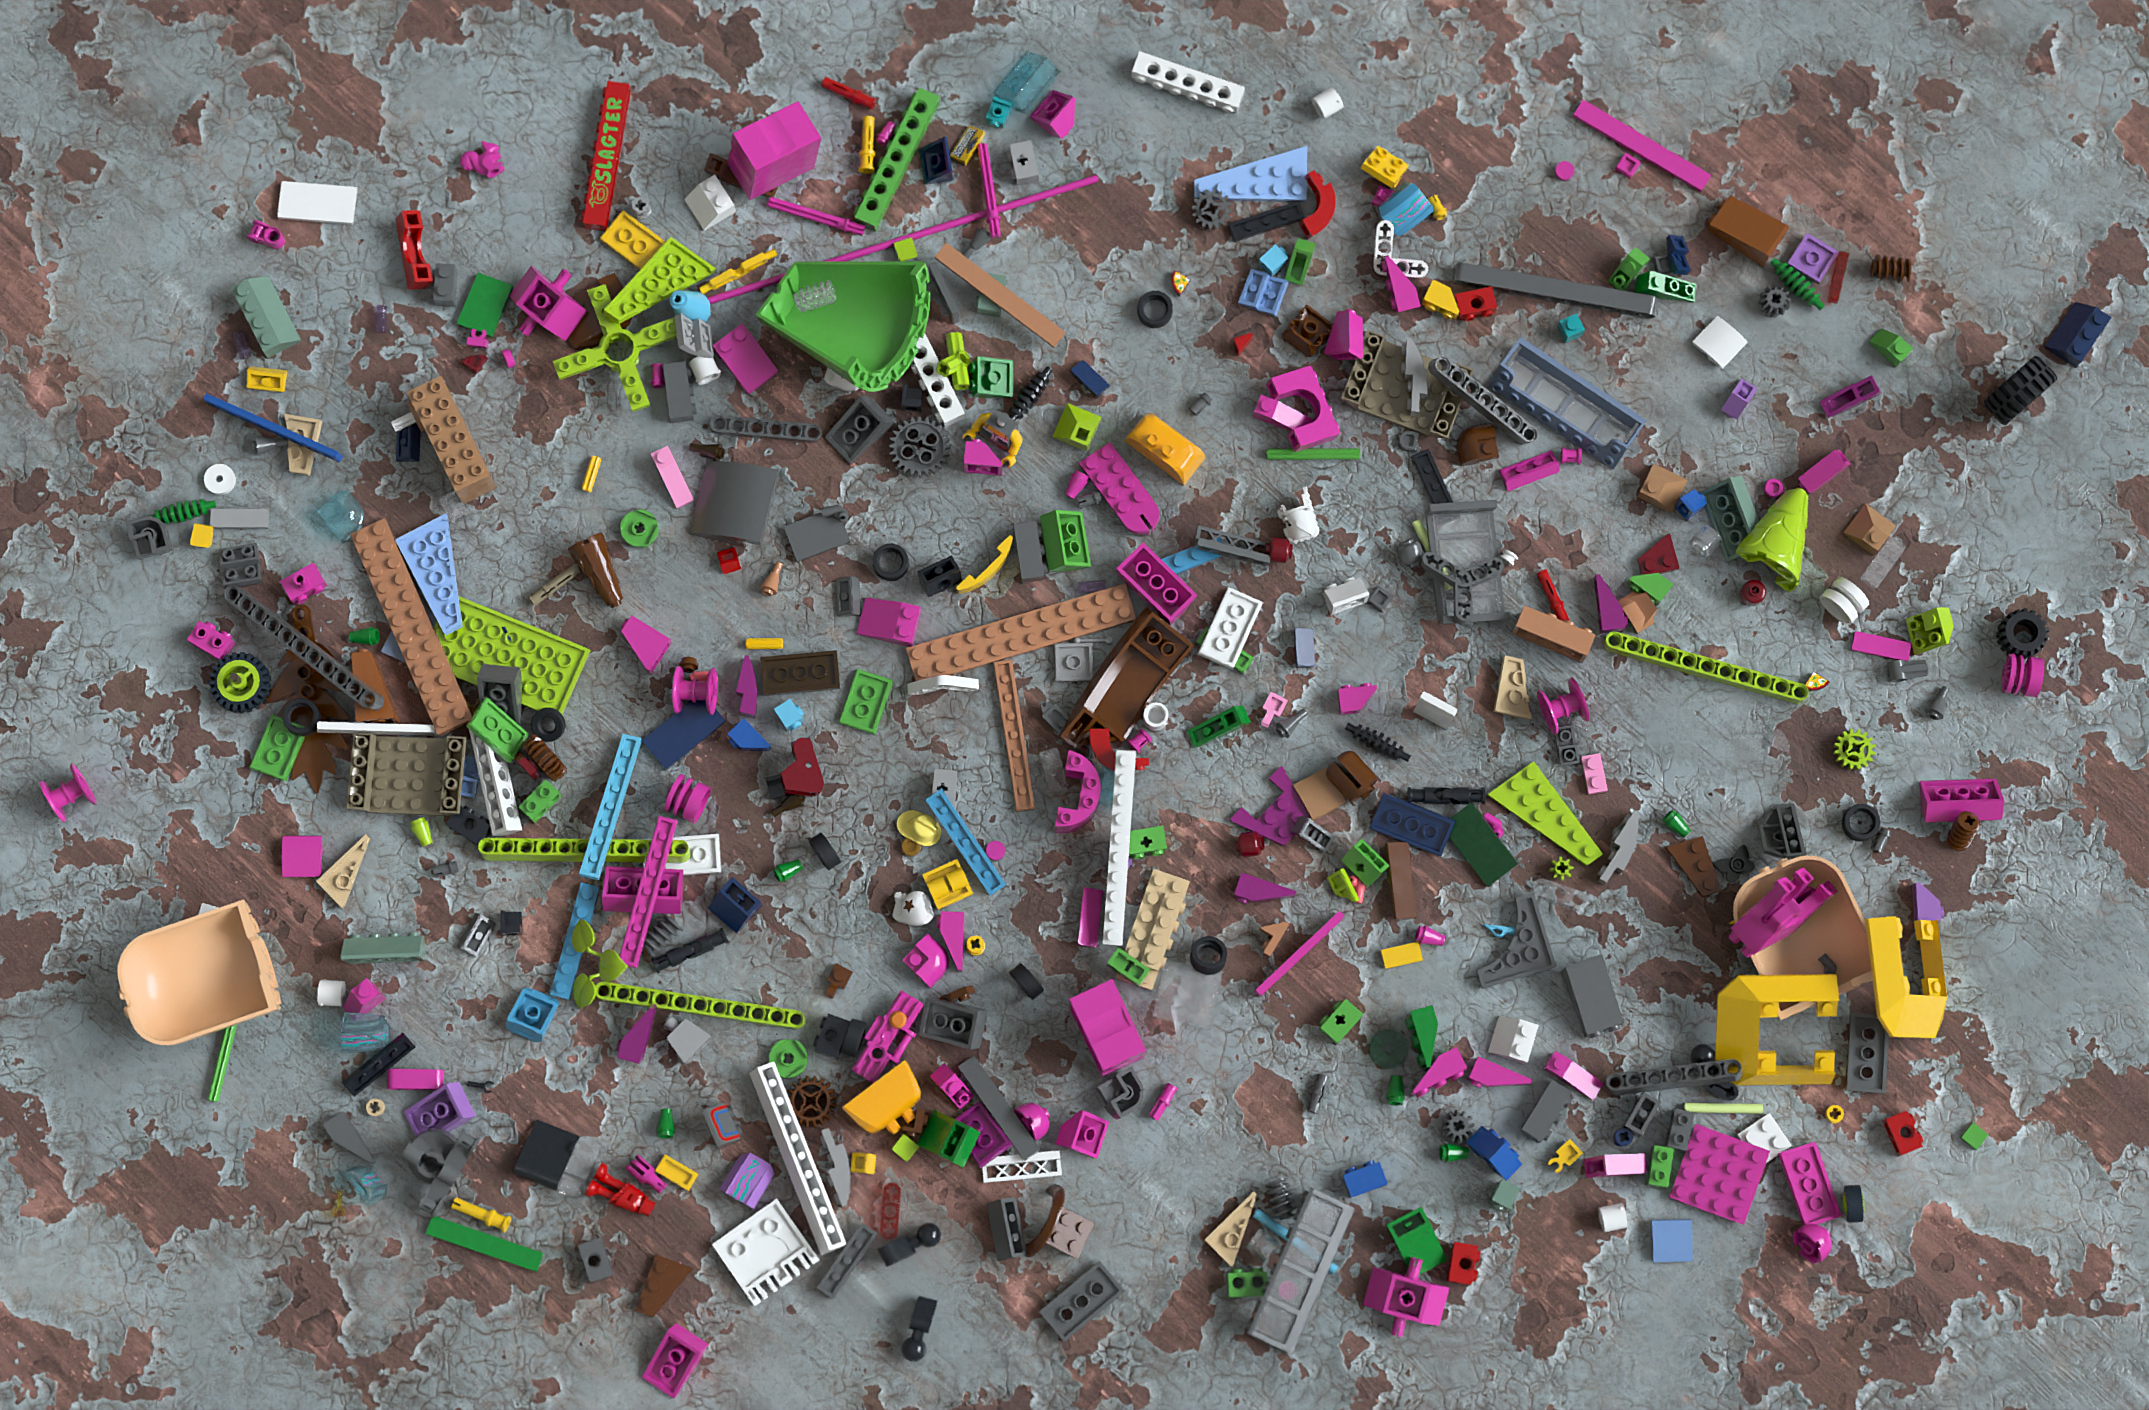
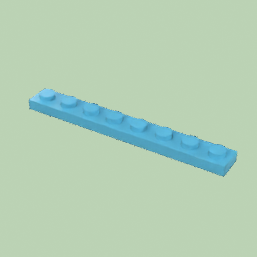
M622 734L579 872L580 877L599 881L641 746L642 739L640 737Z

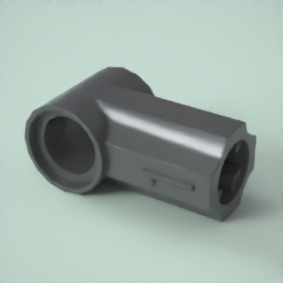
M1925 659L1907 662L1905 660H1896L1887 663L1890 682H1901L1909 678L1926 677L1928 675V666Z

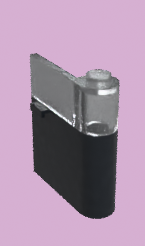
M536 1120L515 1165L513 1175L579 1200L581 1197H585V1192L588 1188L586 1180L602 1145Z

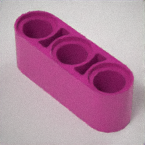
M387 1069V1089L437 1090L444 1085V1070Z

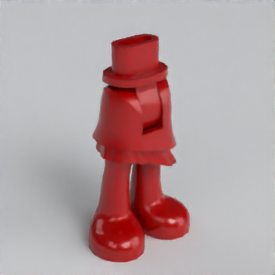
M602 1162L594 1179L615 1188L619 1192L615 1193L592 1180L585 1192V1196L600 1195L610 1200L608 1204H615L614 1206L635 1212L638 1215L642 1213L649 1217L656 1203L649 1200V1196H646L633 1184L631 1185L629 1182L626 1184L612 1177L608 1173L607 1165Z

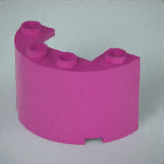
M1068 751L1065 777L1083 780L1078 810L1058 807L1055 833L1059 834L1077 831L1088 824L1096 814L1100 802L1101 784L1095 767L1087 758L1074 751Z

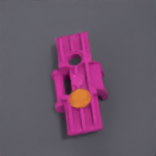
M901 990L885 1016L877 1015L868 1033L863 1037L868 1043L851 1070L874 1084L889 1060L899 1064V1058L912 1037L915 1038L916 1036L909 1028L924 1004ZM900 1031L905 1032L906 1034L893 1055L889 1054L887 1051L895 1036ZM876 1048L883 1051V1056L880 1059L872 1057V1051Z

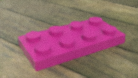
M1816 1141L1778 1153L1802 1225L1820 1224L1841 1217L1842 1215Z

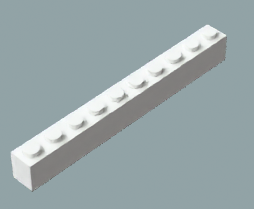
M1116 749L1103 944L1122 945L1136 750Z
M775 1062L757 1067L749 1073L820 1254L822 1256L838 1250L846 1245V1241Z

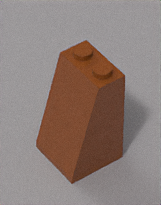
M1732 195L1727 200L1723 199L1717 207L1720 209L1717 214L1713 213L1707 221L1709 223L1707 230L1761 267L1768 261L1790 228L1787 224Z
M359 649L357 653H352L353 674L384 698V705L378 711L362 707L354 700L356 722L400 724V719L377 658L371 651L368 652V649Z

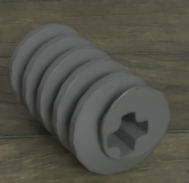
M664 915L665 922L658 920L659 927L652 925L653 933L649 930L647 931L648 937L645 938L644 945L653 956V950L660 952L659 945L666 947L665 939L670 942L672 941L671 934L676 937L678 936L677 929L682 932L684 931L672 917Z
M1289 1177L1273 1180L1265 1185L1266 1188L1272 1189L1267 1192V1195L1274 1196L1269 1200V1203L1276 1204L1271 1210L1278 1211V1213L1273 1215L1274 1219L1284 1220L1295 1216L1292 1211L1296 1209V1206H1290V1203L1295 1200L1288 1198L1292 1191L1286 1190L1290 1183H1284V1180Z

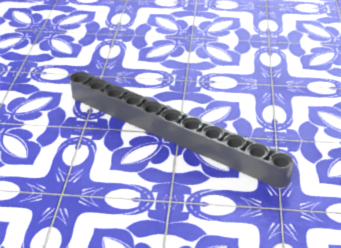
M1456 263L1453 283L1459 286L1476 289L1492 286L1493 292L1642 318H1655L1658 298L1651 295L1468 263Z
M230 585L225 589L224 598L226 601L362 707L373 711H378L383 707L384 698L382 695L248 591L234 585Z

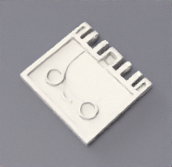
M777 1199L712 1244L754 1306L761 1302L753 1290L754 1287H756L763 1299L768 1297L765 1290L759 1285L761 1282L766 1280L772 1291L776 1292L778 1290L770 1279L771 1275L775 1277L781 1287L793 1279L784 1267L788 1264L796 1276L800 1274L798 1268L792 1263V1260L796 1257L800 1259L804 1268L808 1269L810 1267L802 1255L803 1252H805L813 1265L819 1261L817 1255Z

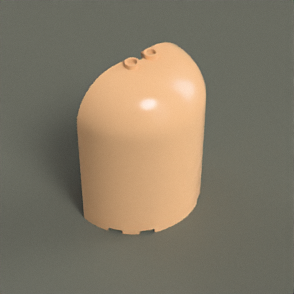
M1800 856L1789 861L1785 858L1776 862L1777 867L1770 869L1767 866L1760 869L1758 875L1749 879L1740 888L1733 907L1735 923L1774 888V883L1777 880L1786 876L1791 881L1793 873L1803 867L1814 878L1807 886H1811L1816 890L1819 885L1830 881L1838 890L1794 933L1751 956L1759 975L1823 974L1824 966L1818 959L1826 953L1837 966L1836 975L1839 995L1857 988L1862 983L1865 984L1873 980L1866 921L1845 877L1833 863L1818 856ZM1816 1001L1779 1002L1778 1015L1783 1020L1791 1015L1801 1013L1809 1007H1815L1817 1003Z
M244 899L142 934L131 941L124 949L118 963V980L121 987L118 989L120 998L122 1000L126 999L127 1006L124 1007L126 1017L130 1018L134 1029L144 1039L157 1045H178L281 1009L279 1005L281 1004L280 994L278 990L275 991L278 983L265 941L257 934L260 933L259 926L255 918L249 914L251 910Z

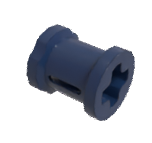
M1627 1128L1619 1129L1613 1135L1614 1143L1618 1147L1629 1145L1633 1140L1632 1132ZM1624 1133L1626 1135L1625 1139L1627 1141L1624 1140L1623 1142H1621V1137L1619 1135H1622Z

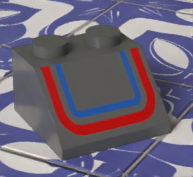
M723 1103L702 1110L715 1143L720 1150L742 1141L740 1136L743 1135L740 1125H735L733 1121L735 1113L731 1106L727 1107V1104Z

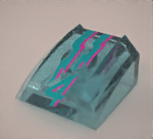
M344 1012L340 1029L341 1052H369L382 1049L391 1042L390 1026L384 1015Z
M356 1166L343 1172V1175L368 1204L375 1206L386 1196L387 1184L380 1180L372 1170V1167Z

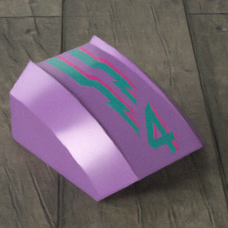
M752 1153L741 1154L719 1190L755 1210L775 1173L771 1164Z

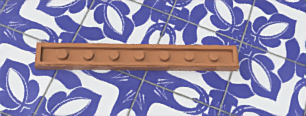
M945 243L936 254L935 259L1053 348L1066 334L1065 331L948 243Z
M1012 659L993 662L1016 812L1035 810Z

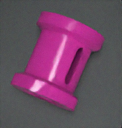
M1562 447L1561 464L1565 462L1581 464V448L1575 450Z
M1142 728L1135 737L1127 740V743L1133 750H1136V753H1139L1140 749L1148 742H1152V738Z

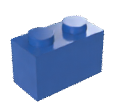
M1372 1160L1364 1163V1167L1357 1170L1356 1167L1345 1170L1346 1174L1342 1175V1179L1349 1198L1388 1184L1380 1162L1375 1163Z

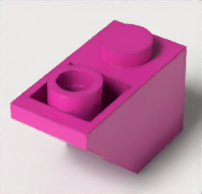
M1363 683L1360 684V687H1353L1352 685L1341 686V689L1337 691L1340 715L1359 713L1376 692L1377 685Z
M944 1063L930 1076L959 1109L974 1097L958 1076Z

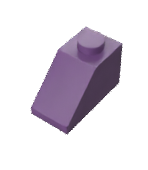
M1741 379L1721 410L1728 417L1737 420L1758 388Z
M1920 882L1913 884L1914 921L1938 919V922H1940L1941 918L1944 917V909L1940 905V901Z

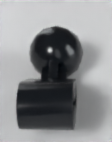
M1699 1044L1693 1048L1691 1060L1693 1064L1715 1061V1051L1710 1045ZM1713 1069L1709 1071L1708 1074L1710 1076H1716ZM1731 1082L1716 1084L1721 1088H1732L1731 1092L1733 1095H1728L1727 1097L1726 1092L1717 1086L1708 1087L1709 1084L1702 1085L1706 1091L1725 1101H1732L1739 1094L1737 1086Z
M924 1223L917 1230V1235L910 1239L906 1235L880 1247L878 1251L885 1266L889 1267L916 1254L915 1249L920 1246L927 1248L936 1246L941 1239V1231L934 1223Z
M918 1296L909 1329H913L912 1335L903 1342L901 1348L905 1359L911 1362L921 1360L926 1354L923 1336L924 1333H929L937 1300Z

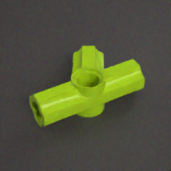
M949 333L946 335L948 357L937 363L936 371L938 375L943 377L951 374L954 390H966L970 385L967 371L970 357L964 351L962 333Z

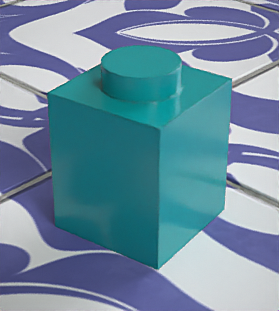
M1577 313L1560 320L1557 326L1565 343L1581 337L1585 331Z

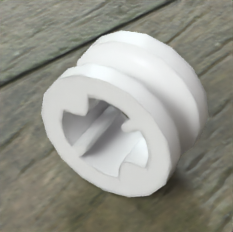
M1504 549L1502 551L1503 555H1500L1499 559L1506 565L1513 567L1514 561H1517L1518 557L1511 551Z

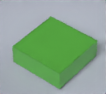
M1971 1123L1960 1138L1974 1150H1977L1988 1134L1975 1123Z

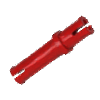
M825 77L822 81L821 86L852 100L854 104L858 103L871 110L876 104L875 98L862 93L859 89H852L828 77Z
M1547 569L1538 572L1536 575L1551 605L1549 607L1550 610L1554 612L1557 619L1561 621L1569 620L1564 609L1565 604L1560 600Z

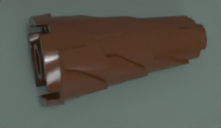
M603 533L592 535L586 540L569 547L568 551L574 562L578 564L586 579H589L594 590L600 595L605 604L611 606V608L621 605L623 596Z

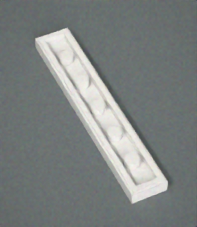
M317 722V733H373L434 736L435 734L434 725Z

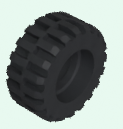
M2034 356L1986 398L1984 406L2001 424L2007 425L2057 380V375L2039 356Z

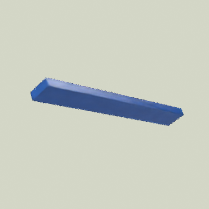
M206 393L203 398L212 407L336 462H341L343 458L334 449Z

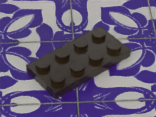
M837 650L760 657L764 696L840 689Z

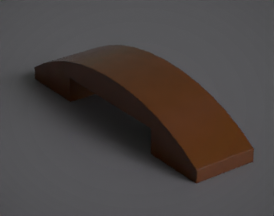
M710 153L704 171L711 176L716 175L719 180L742 189L727 164L728 160ZM778 187L762 194L761 196L769 198L775 197Z

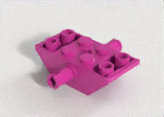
M531 265L509 295L514 303L528 315L521 327H519V330L525 335L529 336L535 325L539 323L566 341L588 311L563 291V287L573 276L566 269L562 268L556 279L551 281Z
M1411 1257L1407 1274L1404 1275L1373 1266L1363 1305L1395 1317L1390 1332L1392 1335L1396 1336L1398 1329V1337H1403L1406 1320L1440 1326L1449 1287L1421 1280L1418 1277L1423 1262L1421 1259L1417 1258L1416 1262V1258ZM1409 1293L1412 1298L1404 1302L1402 1295Z

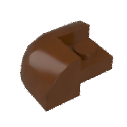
M1492 423L1469 427L1459 435L1457 452L1460 467L1499 458L1496 433Z

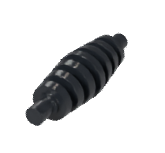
M1046 366L1043 372H1037L1035 374L1036 378L1032 377L1030 379L1031 383H1026L1025 388L1020 390L1021 394H1018L1016 397L1018 401L1015 400L1013 402L1015 408L1011 407L1009 409V418L1014 421L1016 419L1021 420L1024 417L1023 414H1027L1029 412L1028 409H1032L1034 404L1039 401L1037 397L1040 398L1042 396L1041 391L1046 389L1045 384L1048 385L1050 381L1048 376L1053 371L1050 367Z
M1348 723L1345 727V730L1353 734L1352 738L1356 740L1357 736L1360 737L1359 743L1362 744L1366 740L1365 747L1369 748L1371 743L1374 744L1371 750L1373 752L1379 747L1381 748L1380 755L1387 751L1386 757L1390 758L1391 754L1395 755L1393 760L1396 761L1397 759H1402L1408 762L1411 755L1404 752L1403 746L1400 745L1399 749L1395 747L1397 742L1394 741L1392 745L1388 744L1391 739L1390 737L1383 741L1384 733L1382 732L1377 738L1375 737L1377 730H1373L1372 734H1369L1370 728L1366 727L1365 730H1362L1363 725L1361 724L1354 726Z

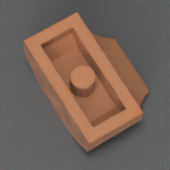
M1633 591L1618 600L1624 614L1627 615L1637 634L1654 624L1653 618L1657 608L1646 592L1636 593Z

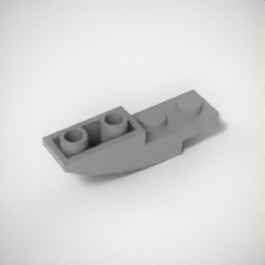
M1407 338L1406 343H1402V355H1405V362H1401V373H1404V379L1408 380L1407 391L1411 392V399H1407V410H1410V416L1417 417L1419 413V398L1426 399L1427 378L1421 355L1412 339Z
M1636 811L1631 815L1629 813L1622 821L1624 827L1621 831L1617 829L1611 838L1614 840L1612 846L1618 850L1614 849L1608 857L1610 863L1607 867L1603 865L1597 874L1600 876L1598 882L1602 885L1607 883L1614 870L1621 874L1631 858L1638 834V812Z
M826 1128L821 1130L823 1135L820 1136L823 1147L827 1146L830 1154H827L830 1165H835L834 1168L828 1170L830 1175L826 1177L830 1187L834 1186L837 1193L833 1195L837 1205L841 1204L845 1208L848 1204L851 1187L848 1156L844 1144L836 1146L830 1129Z

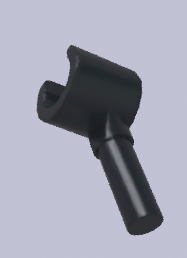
M492 1081L485 1083L467 1082V1086L483 1089L486 1093L493 1092L485 1088L486 1084L494 1085Z

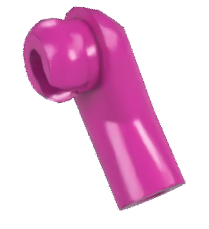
M1486 812L1483 817L1498 837L1501 838L1503 835L1502 822Z

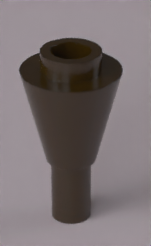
M690 443L689 450L700 452L713 461L722 460L725 454L722 444L699 445Z
M790 794L781 805L771 810V812L776 817L784 811L805 806L804 801L806 799L803 795Z

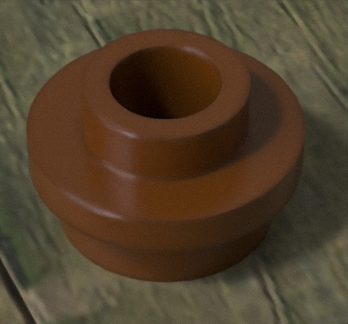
M683 657L681 662H679V666L686 673H692L698 669L697 660L693 657Z

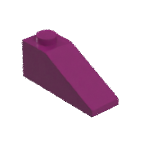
M1596 574L1594 577L1600 634L1623 632L1625 626H1628L1627 615H1624L1622 607L1601 575Z
M1241 873L1233 897L1237 898V902L1247 904L1248 902L1257 903L1294 898L1297 891Z
M653 1004L623 1039L618 1041L616 1051H618L617 1058L637 1064L642 1062L657 1004Z

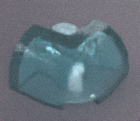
M348 490L340 491L332 496L331 501L317 511L342 543L351 537V533L360 530L364 520V510Z

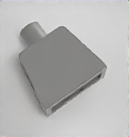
M671 1017L664 1024L671 1031L667 1036V1040L686 1065L713 1039L708 1033L687 1019L679 1023Z

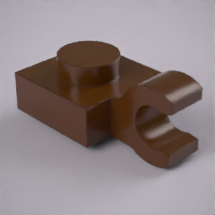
M835 963L827 978V982L831 983L825 993L826 996L833 999L838 988L844 990L853 972Z
M964 986L949 994L940 996V1000L948 999L950 1002H955L956 1000L963 1002L969 1000V995L976 992L973 986Z

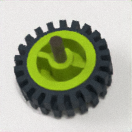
M233 652L230 656L228 654L225 655L223 660L219 659L217 661L218 665L212 667L213 673L210 672L209 675L211 678L209 685L212 697L220 706L233 713L251 712L253 708H259V704L266 701L265 697L269 696L268 690L271 689V676L265 665L257 657L245 652H240V654Z

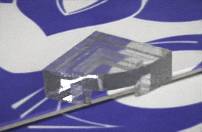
M1776 729L1769 748L1788 754L1790 750L1789 742L1785 734Z

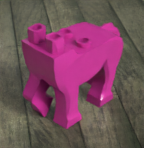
M1803 867L1793 873L1791 881L1786 876L1777 880L1774 883V888L1731 927L1732 932L1729 935V939L1735 944L1740 941L1745 944L1741 949L1745 957L1748 958L1753 954L1755 955L1794 933L1838 890L1830 881L1819 885L1816 890L1811 886H1807L1814 878Z

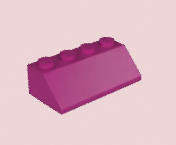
M1144 542L1116 568V574L1170 626L1198 596Z
M1997 779L1920 781L1919 783L1921 811L1925 822H1955L1958 815L1964 811L1974 813L1979 820H2002L2004 798Z
M606 866L602 893L603 911L632 912L644 868ZM683 869L664 870L653 913L681 914Z

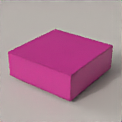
M1625 152L1615 170L1631 179L1641 162Z

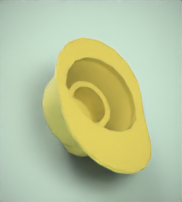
M910 810L898 817L897 829L904 837L923 846L934 845L940 839L941 828L932 816Z

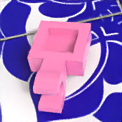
M1270 692L1262 708L1267 713L1261 725L1268 728L1274 716L1279 718L1288 700Z

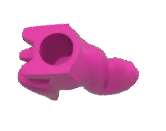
M481 141L485 151L481 155L474 151H466L462 154L460 166L464 170L472 171L474 169L477 173L486 175L488 178H494L505 171L502 162H497L502 156L498 152L499 146L494 143Z

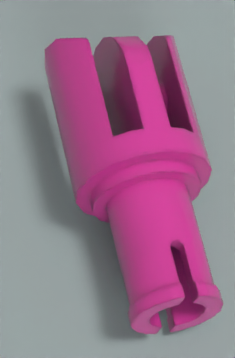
M637 1154L635 1156L636 1160L633 1159L630 1162L631 1166L627 1165L625 1169L642 1184L648 1183L660 1194L667 1187V1184L657 1177L655 1169Z

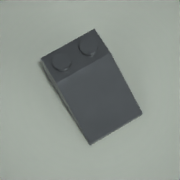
M860 396L825 438L851 464L881 438L894 421L870 396Z
M483 664L477 676L480 703L487 697L520 726L522 702L521 668Z
M927 997L919 1036L970 1050L980 1048L988 1010Z

